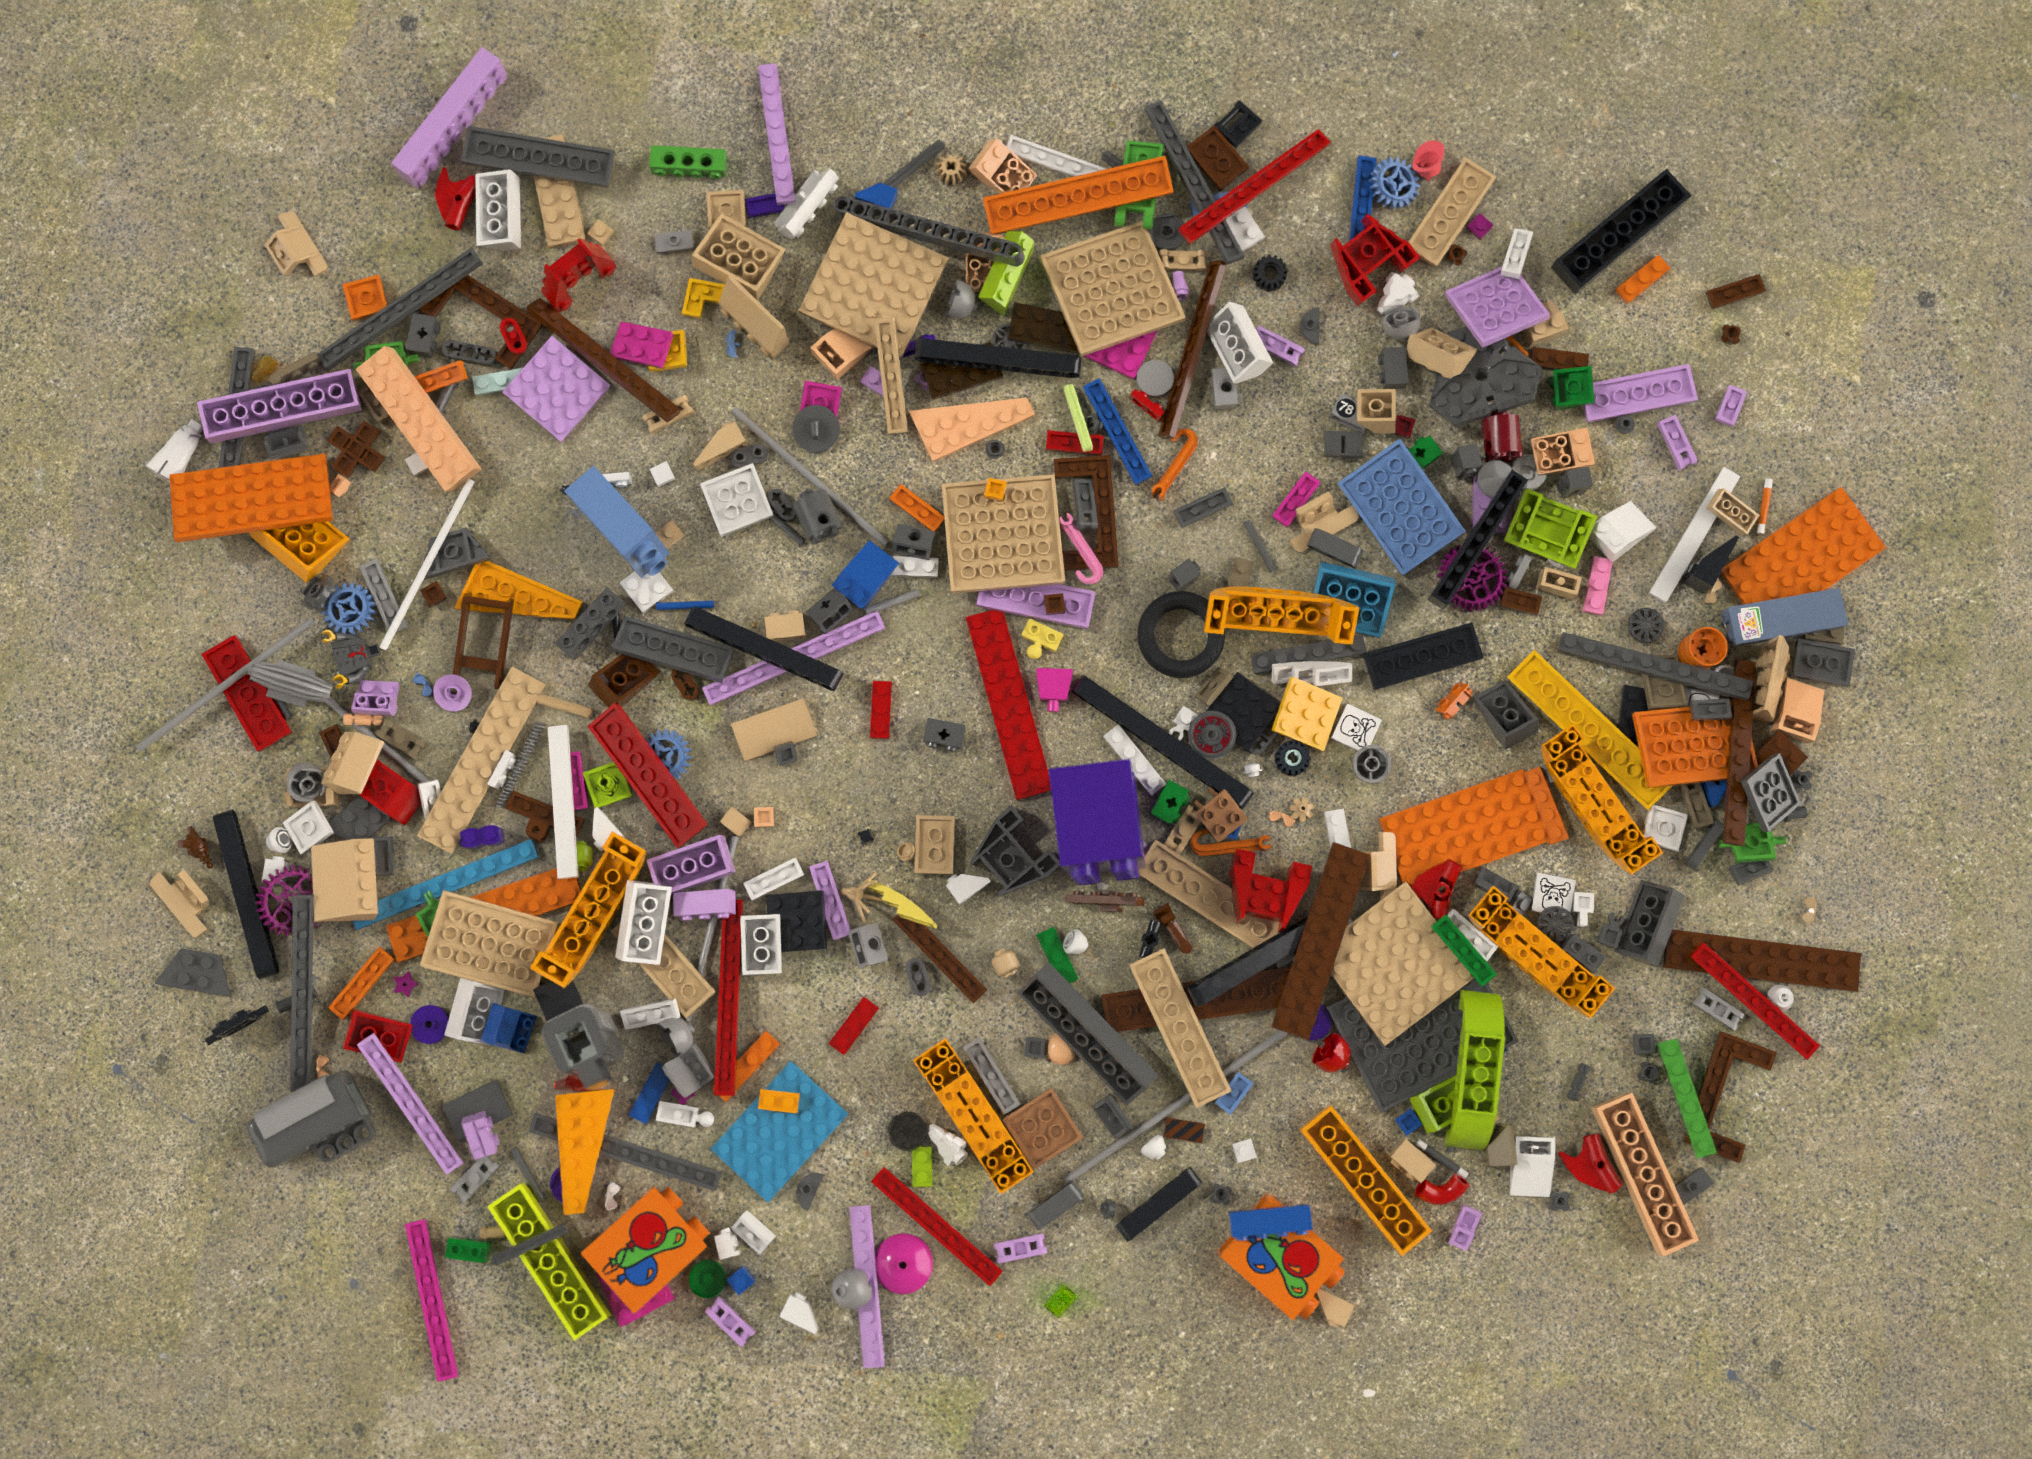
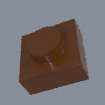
M437 581L420 590L430 608L447 599Z
M1063 593L1044 595L1046 615L1065 614Z

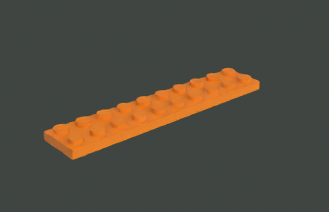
M1161 156L984 197L983 202L990 233L1000 234L1173 194L1174 191L1166 156Z
M556 868L472 896L471 898L539 916L574 904L581 892L577 877L559 880ZM416 916L386 925L397 963L423 955L428 937Z

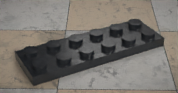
M1472 622L1362 654L1374 691L1484 659Z

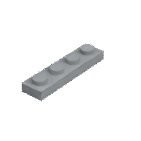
M376 558L359 567L388 630L400 606L383 568ZM403 618L396 633L409 628L405 618Z
M980 1037L964 1046L963 1049L1002 1113L1006 1114L1020 1105Z

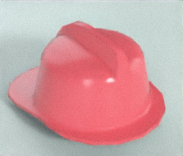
M1432 140L1418 147L1412 168L1414 171H1417L1419 176L1425 178L1426 181H1430L1431 177L1440 173L1444 145L1439 141Z

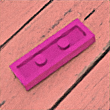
M1305 471L1272 515V518L1287 528L1296 517V509L1305 505L1321 482Z
M570 752L574 811L588 809L581 752Z

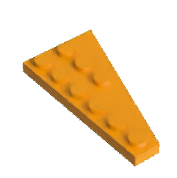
M490 561L474 565L454 609L462 610L464 593L471 592L472 597L505 602L510 598L514 599L512 615L576 620L583 606V601ZM470 605V611L505 613V609Z
M615 1089L555 1095L564 1215L585 1213L592 1179L595 1174V1167Z

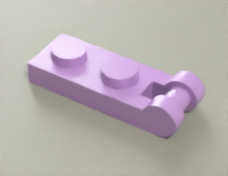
M1258 325L1256 331L1267 352L1296 367L1299 363L1298 358L1300 355H1303L1305 349ZM1288 349L1293 351L1292 356L1287 354Z
M1676 415L1659 421L1657 426L1675 461L1676 468L1682 470L1686 465L1696 464L1697 458ZM1685 452L1686 458L1683 459L1681 454Z

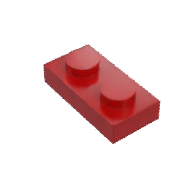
M1134 389L1130 395V400L1159 423L1164 416L1163 407L1157 402L1153 403L1148 399L1149 396L1142 390Z

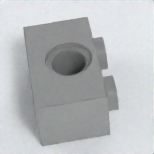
M1226 368L1212 369L1210 377L1214 411L1236 409L1238 403L1241 402L1240 391H1237L1236 384L1233 383ZM1224 385L1229 386L1231 391L1224 392L1221 387Z
M877 923L848 931L859 969L888 960Z

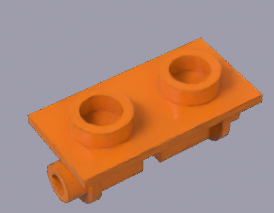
M1461 682L1455 684L1447 697L1439 702L1435 711L1443 713L1442 716L1446 720L1452 719L1460 710L1456 703L1458 702L1463 706L1472 696L1471 693L1473 691L1468 688L1469 684Z

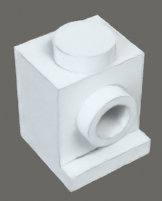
M730 1228L719 1230V1234L714 1236L719 1259L741 1254L740 1249L736 1250V1246H738L737 1237L732 1235Z

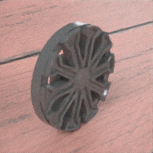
M1648 607L1640 608L1629 617L1628 631L1636 641L1651 643L1662 635L1664 619L1655 609ZM1639 630V633L1635 635L1634 631Z
M1551 906L1539 914L1537 928L1544 934L1550 931L1549 935L1546 936L1552 941L1559 942L1571 935L1574 929V920L1567 909L1560 906Z

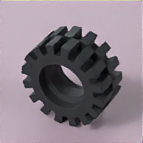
M1268 255L1266 258L1263 256L1261 260L1259 259L1253 270V280L1256 281L1255 285L1257 287L1260 285L1261 290L1265 288L1266 292H1269L1270 289H1272V292L1276 291V288L1280 289L1285 283L1288 272L1286 263H1282L1283 259L1280 258L1278 260L1276 255H1274V258ZM1267 267H1272L1277 271V277L1271 280L1267 279L1263 275V270Z

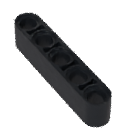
M1191 1166L1122 1219L1115 1227L1127 1242L1131 1241L1199 1187L1203 1181Z

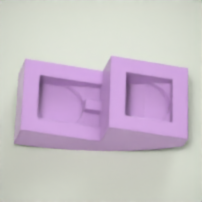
M1463 1204L1448 1243L1467 1251L1475 1235L1474 1231L1482 1216V1212Z

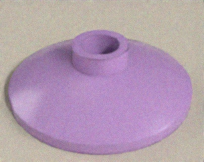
M447 674L440 677L433 688L436 702L448 711H460L471 700L472 692L470 685L464 678L455 674ZM452 688H455L457 693H453Z

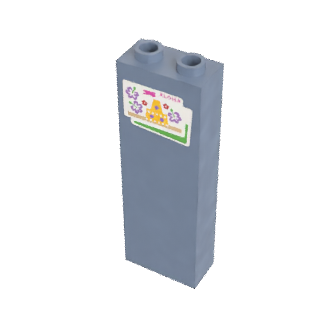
M1840 588L1728 607L1722 611L1721 615L1722 622L1726 625L1727 632L1725 636L1727 642L1730 643V648L1766 642L1778 635L1789 638L1840 629L1848 625Z

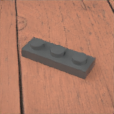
M1223 487L1175 509L1173 513L1182 529L1232 506L1233 503L1226 488Z

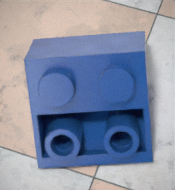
M493 1003L480 1041L525 1054L537 1016Z

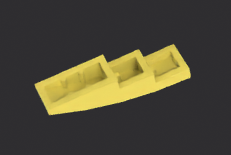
M875 883L868 887L872 892L883 895L882 901L886 905L898 908L896 913L901 918L934 929L937 928L936 923L920 907L902 894L880 883Z

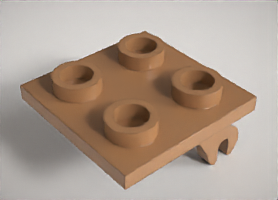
M1209 788L1208 792L1212 794V800L1204 806L1197 800L1193 801L1198 809L1195 812L1196 816L1217 843H1219L1248 818L1226 789L1217 793L1212 788Z

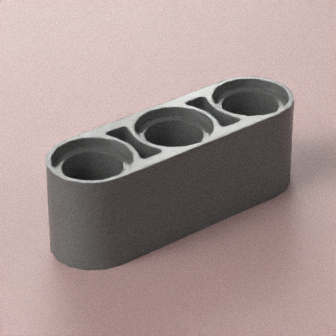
M1314 528L1307 543L1309 548L1352 568L1357 567L1364 552L1363 549L1318 528Z
M1072 1181L1031 1210L1027 1215L1039 1231L1080 1202L1084 1195L1075 1182Z

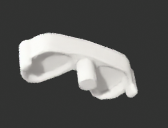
M610 1182L607 1187V1194L604 1195L606 1197L605 1208L608 1211L617 1207L613 1195L620 1190V1187L614 1182Z

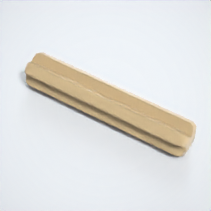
M544 694L538 695V704L585 718H591L593 709Z

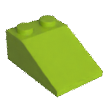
M1456 1075L1409 1098L1427 1134L1436 1132L1451 1124Z

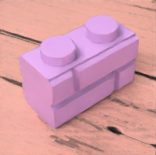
M482 1111L463 1117L461 1125L473 1159L476 1160L495 1154L500 1142L498 1135L492 1132L491 1128L494 1125L491 1116L487 1117L486 1112Z

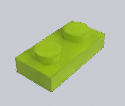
M932 1146L915 1147L912 1149L913 1187H932Z

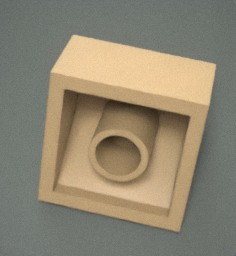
M1551 301L1542 303L1550 314L1549 319L1522 330L1529 348L1563 336L1569 329L1562 311Z
M1357 389V423L1376 434L1395 433L1396 389Z

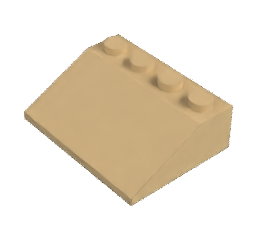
M721 214L692 254V267L723 284H726L727 278L731 275L758 301L767 288L786 249Z
M730 275L727 278L719 300L720 312L727 319L730 317L734 321L733 325L739 331L743 330L746 332L747 339L752 344L757 343L760 346L759 350L766 357L770 356L774 359L789 345L784 326Z
M1778 635L1760 646L1755 670L1753 720L1770 723L1778 716L1779 708H1777V705L1783 694L1781 685L1786 678V671L1784 670L1790 659V653H1788L1789 646L1782 635Z
M351 839L311 846L314 922L375 920L378 914L374 839Z

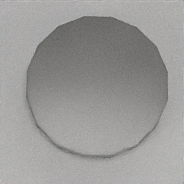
M1150 360L1139 368L1136 382L1138 388L1149 397L1158 398L1167 394L1174 382V374L1167 363L1161 360Z
M1493 460L1487 462L1477 473L1478 489L1487 497L1493 498L1508 473L1512 470L1511 467L1503 461Z

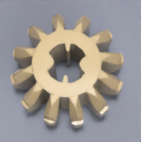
M947 153L946 158L941 156L940 162L936 163L938 168L935 170L936 175H940L939 180H945L946 185L952 181V184L955 186L956 180L962 182V176H966L965 169L967 165L963 163L962 157L957 159L956 153L953 157H950V154Z

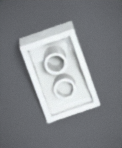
M1630 501L1597 520L1589 539L1613 563L1653 532L1656 527Z

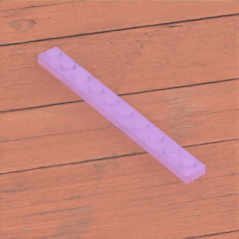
M875 611L791 649L814 659H819L885 629V626L878 611ZM762 661L725 677L722 683L714 682L702 689L709 705L712 706L785 674L787 671Z

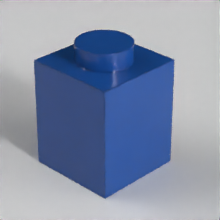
M745 1265L727 1279L738 1296L757 1281Z

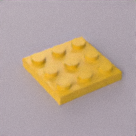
M1290 677L1271 731L1297 742L1300 741L1302 744L1316 750L1324 751L1342 697L1295 677Z

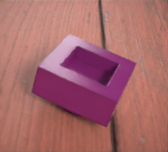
M1479 213L1466 229L1481 240L1494 225Z

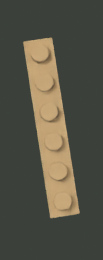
M894 317L875 319L888 434L907 432L908 427Z

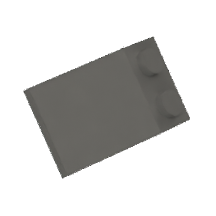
M1506 680L1473 697L1492 733L1505 750L1538 732L1537 717Z

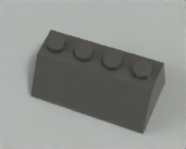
M1641 880L1624 923L1618 947L1614 951L1638 962L1658 967L1685 896L1674 888Z

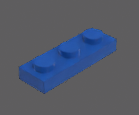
M656 1062L629 1116L644 1124L648 1123L670 1081L662 1069L663 1065Z

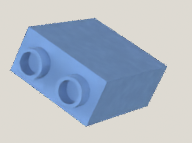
M594 465L564 490L586 519L641 579L647 573L650 576L658 574L666 566L667 560L665 558L670 554L653 529Z

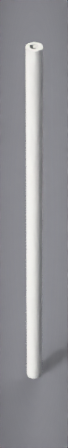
M468 478L379 646L381 649L387 650L475 483L473 480Z

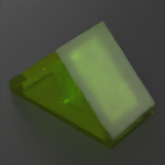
M1062 1281L1043 1306L1059 1318L1077 1300L1078 1294Z

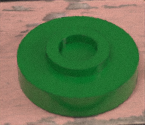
M701 1260L690 1270L688 1277L689 1286L694 1294L699 1297H715L726 1285V1271L715 1260Z

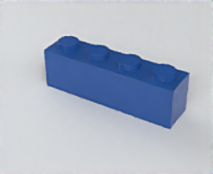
M1308 1204L1228 1212L1231 1237H1236V1241L1248 1240V1236L1256 1235V1239L1268 1238V1234H1276V1237L1288 1236V1232L1304 1235L1308 1234L1307 1230H1313L1311 1210Z

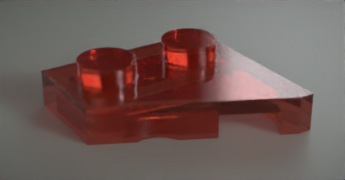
M567 1075V1078L555 1081L554 1090L567 1088L573 1091L603 1090L604 1086L596 1090L586 1089L579 1076Z

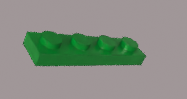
M1446 914L1431 925V928L1482 987L1497 975Z

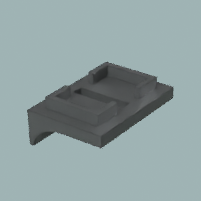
M1324 431V457L1362 458V432ZM1342 437H1345L1344 453H1341Z

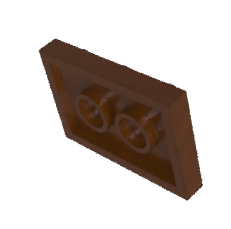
M1212 126L1186 146L1193 160L1219 191H1222L1249 170V165L1215 126Z

